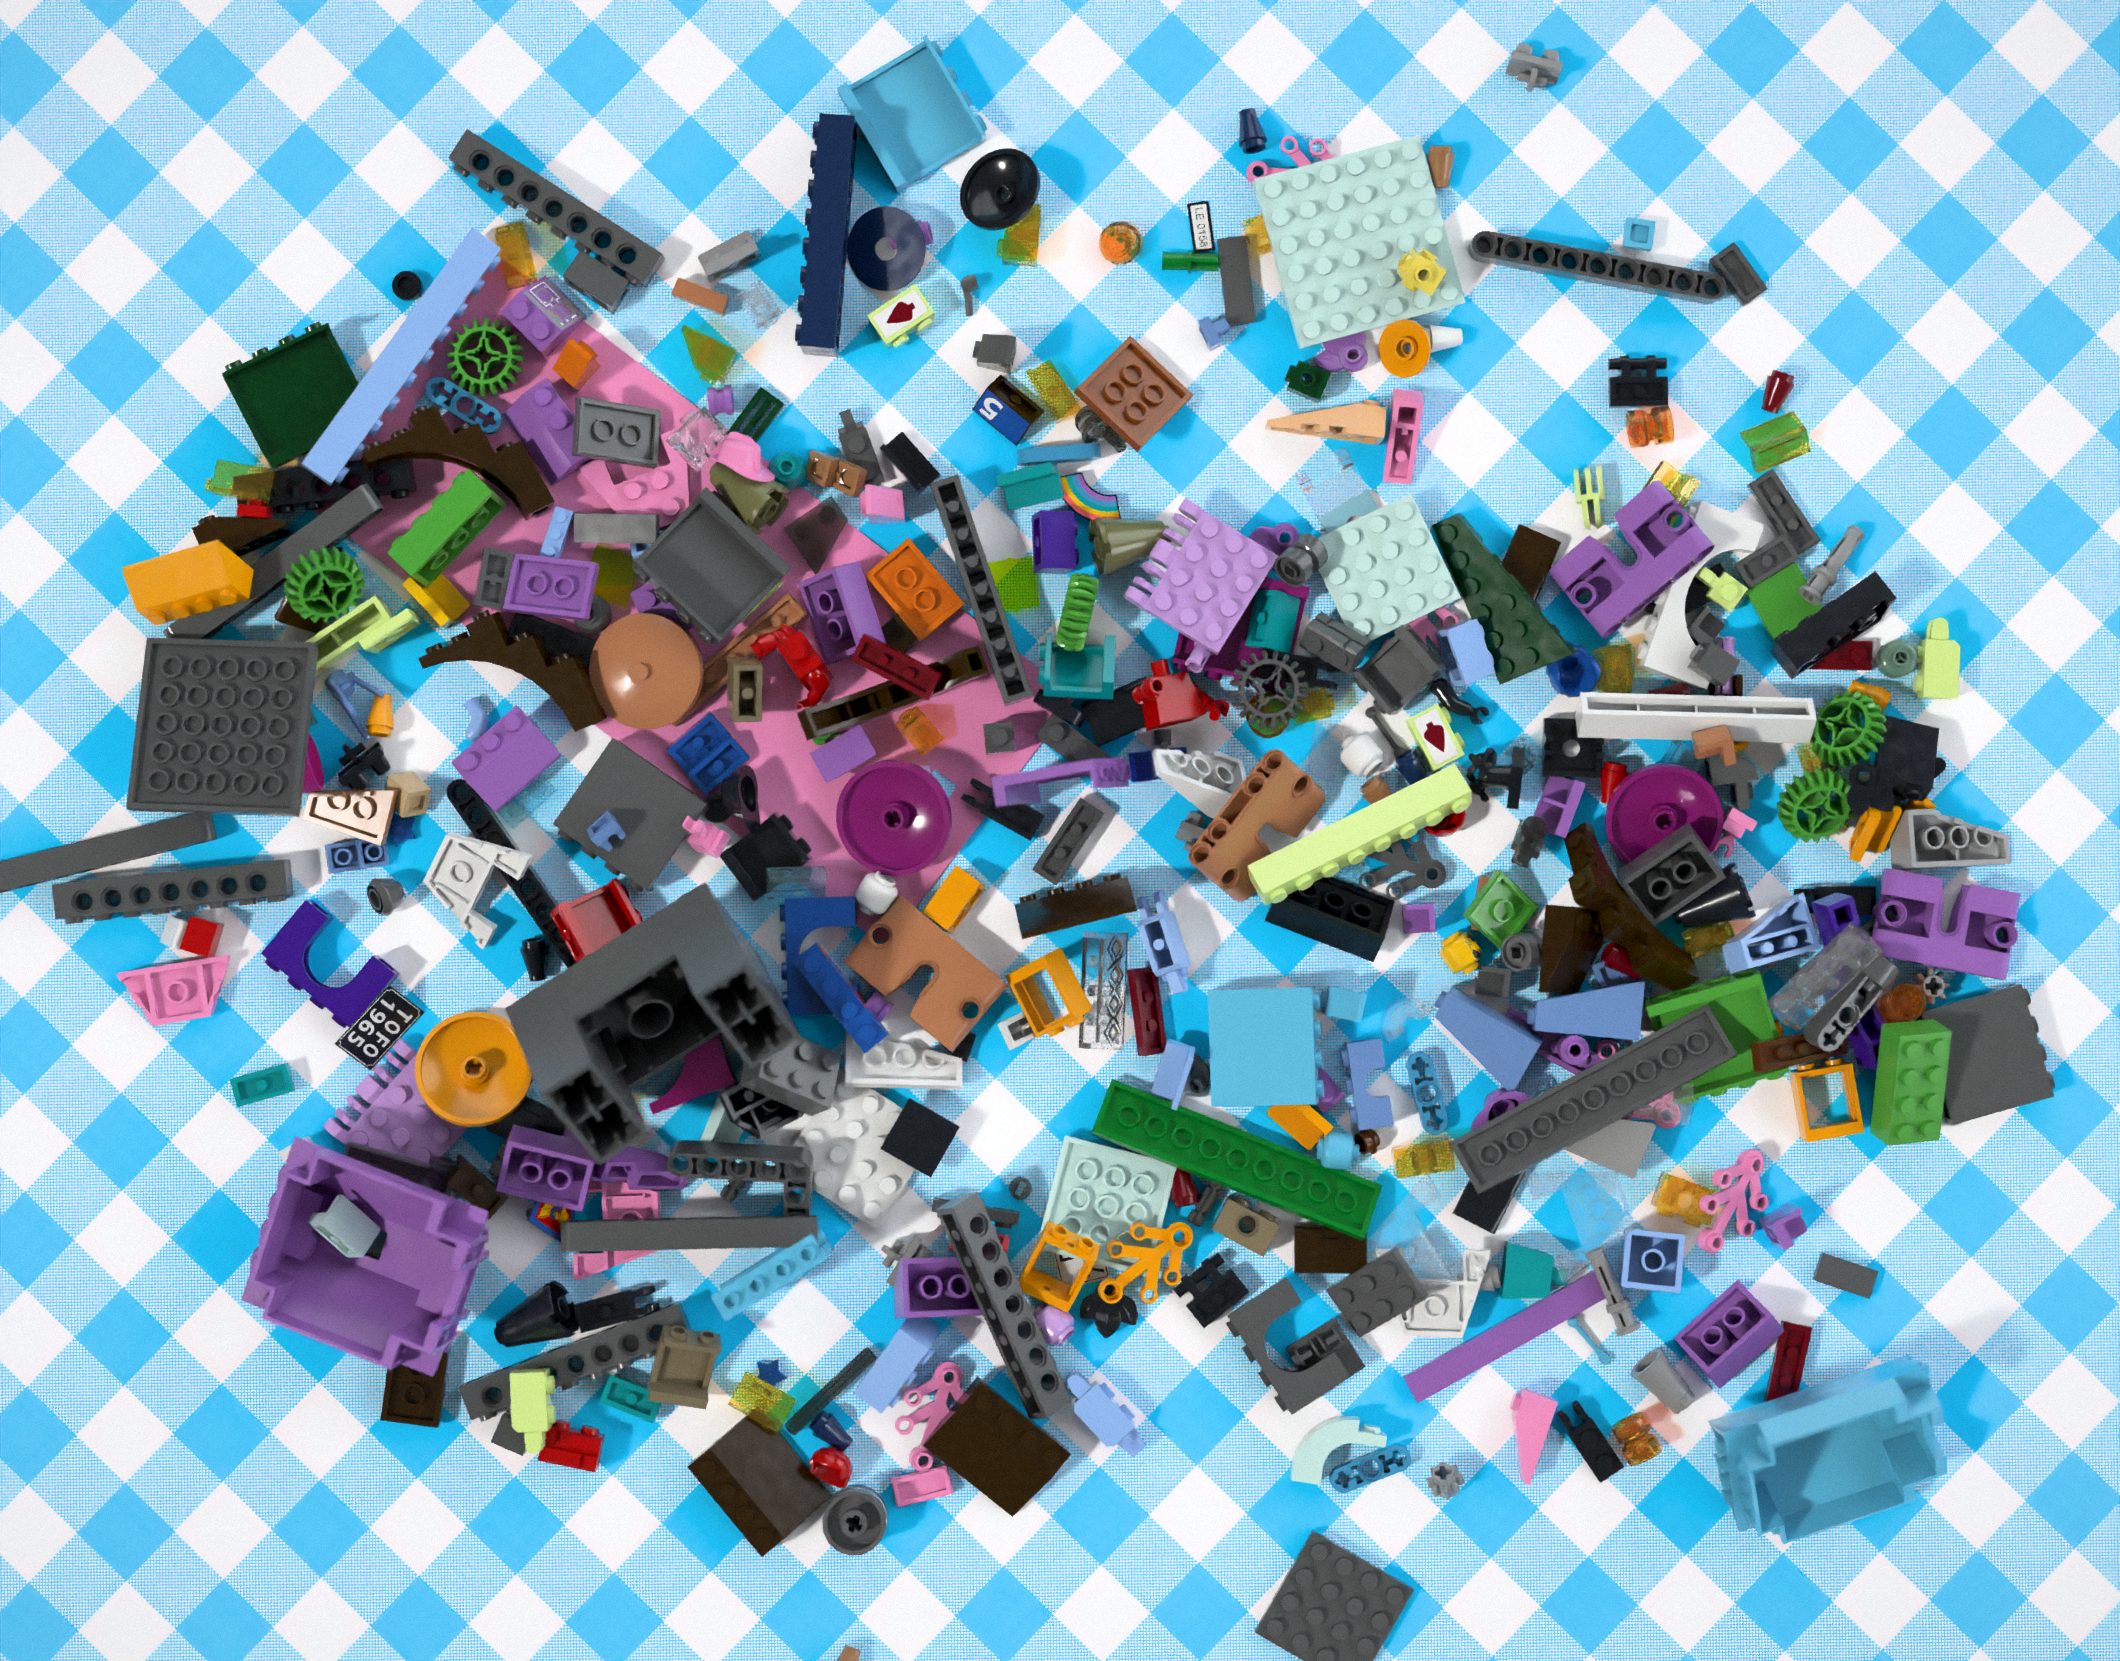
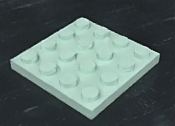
M1412 493L1318 538L1325 545L1328 552L1327 562L1319 569V572L1344 625L1371 641L1398 629L1401 625H1407L1461 599Z
M1065 1135L1039 1236L1047 1221L1062 1225L1067 1230L1081 1237L1090 1238L1094 1243L1100 1245L1095 1264L1125 1271L1138 1261L1139 1258L1121 1257L1114 1259L1106 1252L1107 1243L1116 1239L1125 1245L1150 1248L1157 1246L1158 1240L1145 1238L1142 1241L1135 1240L1129 1234V1227L1134 1222H1142L1147 1227H1162L1177 1168L1142 1154ZM1137 1227L1135 1229V1236H1139L1142 1234L1143 1227ZM1047 1242L1043 1248L1044 1251L1083 1260ZM1114 1245L1111 1248V1252L1113 1254L1118 1253L1120 1245ZM1147 1269L1140 1275L1146 1277Z

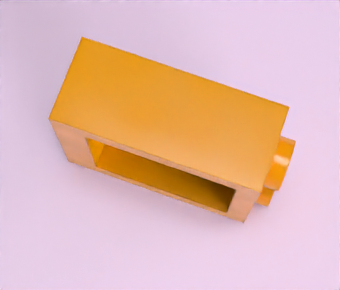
M1061 947L1005 976L1036 1038L1046 1033L1051 1038L1065 1030L1063 1025L1065 1024L1069 1028L1074 1027L1085 1021L1084 1014L1093 1010ZM1045 968L1069 1012L1056 1020L1033 977V974Z
M1843 1058L1825 1060V1066L1815 1067L1814 1063L1797 1065L1796 1071L1789 1072L1801 1141L1812 1142L1865 1132L1852 1063L1843 1062ZM1840 1072L1849 1120L1810 1127L1801 1079Z
M1047 1221L1020 1271L1018 1280L1020 1281L1022 1292L1068 1313L1096 1262L1100 1245L1094 1243L1090 1238L1081 1237L1067 1230L1062 1225ZM1046 1242L1084 1260L1071 1285L1033 1268Z

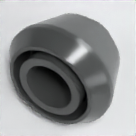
M594 594L589 620H574V623L585 633L596 634L602 632L610 624L612 618L611 607L603 597Z
M374 878L370 881L367 887V896L376 913L389 916L402 904V898L405 893L398 881L396 882L392 878Z

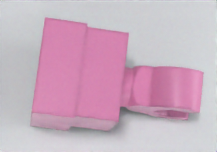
M1731 806L1728 807L1723 815V830L1726 833L1719 839L1714 849L1716 851L1720 844H1726L1727 852L1724 854L1726 858H1729L1733 853L1735 838H1741L1745 830L1752 832L1758 823Z
M687 816L682 824V827L690 832L686 841L696 852L719 859L731 837L726 831L720 830L714 824L701 821L700 819L696 822L690 816Z

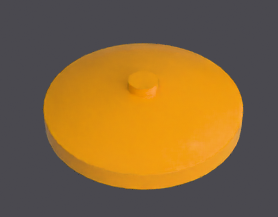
M464 1012L453 1015L437 1024L422 1041L415 1061V1079L420 1095L426 1105L445 1121L465 1127L491 1125L512 1114L527 1096L533 1078L511 1023L500 1016L487 1012Z

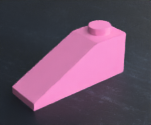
M1393 388L1383 482L1412 484L1424 404L1422 391Z
M1521 1387L1519 1393H1514L1510 1409L1513 1410L1512 1421L1520 1479L1524 1484L1530 1486L1558 1402L1552 1397Z

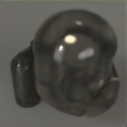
M1087 405L1077 412L1075 426L1082 434L1081 438L1084 443H1098L1106 440L1117 453H1122L1126 450L1127 445L1125 443L1127 442Z

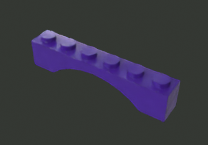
M1836 892L1811 902L1825 951L1836 944V939L1838 940L1840 935L1850 930L1853 931L1851 938L1848 940L1851 942L1840 946L1836 956L1835 948H1833L1834 951L1831 957L1827 959L1829 960L1828 964L1835 988L1838 987L1851 971L1852 965L1861 956L1859 942L1861 923L1853 896ZM1875 1002L1849 1033L1857 1065L1871 1070L1877 1069L1881 1026L1886 1024Z

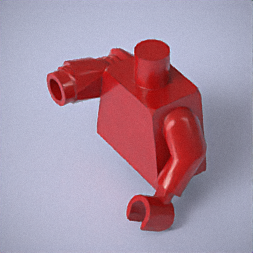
M781 624V628L776 629V631L758 636V639L750 645L757 657L762 659L778 649L796 676L809 691L806 699L796 703V709L802 708L804 710L817 706L829 688L830 680L835 677L801 630L797 632L789 625Z
M1167 659L1151 663L1154 677L1146 678L1132 692L1134 701L1143 707L1146 731L1191 722L1209 711V718L1212 721H1217L1220 718V714L1226 717L1229 711V704L1226 701L1214 700L1204 693L1187 672L1171 674Z

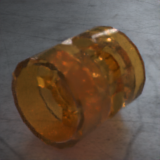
M1669 406L1651 408L1649 414L1643 410H1633L1626 413V431L1628 442L1632 449L1649 446L1651 441L1655 445L1673 443L1674 424Z
M1907 983L1897 985L1885 993L1878 1002V1010L1885 1023L1914 1021L1922 1015L1926 1006L1923 992L1913 984Z
M1645 1412L1629 1415L1611 1426L1617 1442L1624 1444L1622 1452L1629 1466L1644 1463L1663 1451L1657 1436L1649 1432L1652 1426Z

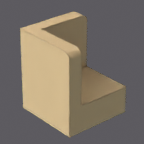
M413 772L388 775L385 789H399L394 811L402 818L426 814L432 789Z

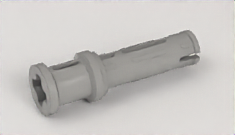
M1850 525L1826 560L1821 565L1813 568L1812 576L1805 585H1801L1798 589L1799 595L1804 600L1813 605H1819L1822 602L1823 594L1829 586L1832 587L1836 583L1838 571L1865 537V534L1859 527Z
M1598 1247L1587 1252L1586 1255L1590 1260L1608 1302L1606 1311L1612 1315L1617 1327L1615 1331L1617 1336H1623L1638 1330L1641 1324L1636 1322L1630 1308V1299L1623 1296L1605 1254L1604 1247Z

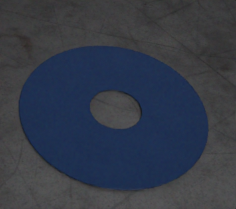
M889 206L877 207L864 213L853 225L848 236V261L857 278L868 287L879 291L901 289L916 278L923 266L926 253L924 235L916 220L905 211ZM884 237L894 240L897 246L896 255L888 261L880 259L875 251L877 242Z

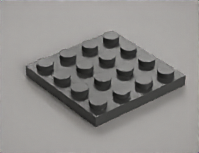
M1312 1529L1254 1631L1256 1634L1303 1661H1373L1414 1589Z

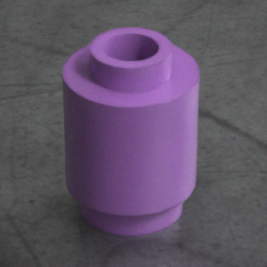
M1568 1034L1558 1041V1056L1569 1064H1581L1589 1056L1590 1049L1587 1041L1578 1035ZM1578 1045V1053L1575 1056L1571 1055V1046Z

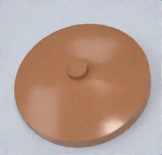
M638 613L620 618L608 626L599 636L590 657L589 677L600 706L613 719L623 725L636 729H656L678 721L693 707L703 685L704 666L696 641L681 624L661 614Z

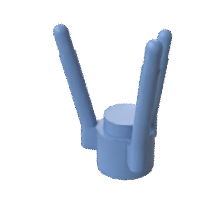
M340 669L335 670L327 676L324 685L341 704L364 740H368L369 736L354 714L355 709L348 698L355 691L354 684L380 698L384 697V693L358 678L352 671L345 674Z

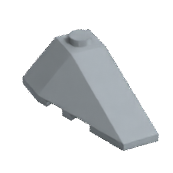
M1934 809L1904 810L1890 840L1892 869L1896 870L2011 864L2009 835L1964 822L1963 819L1941 814L1940 811Z

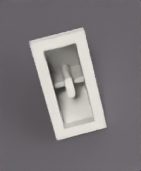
M1023 1011L997 1023L1009 1051L1036 1038Z

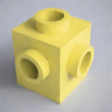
M1412 248L1409 254L1405 253L1400 259L1397 274L1403 279L1401 284L1416 293L1420 289L1432 296L1447 271L1435 262L1438 257L1424 248L1421 252H1418Z

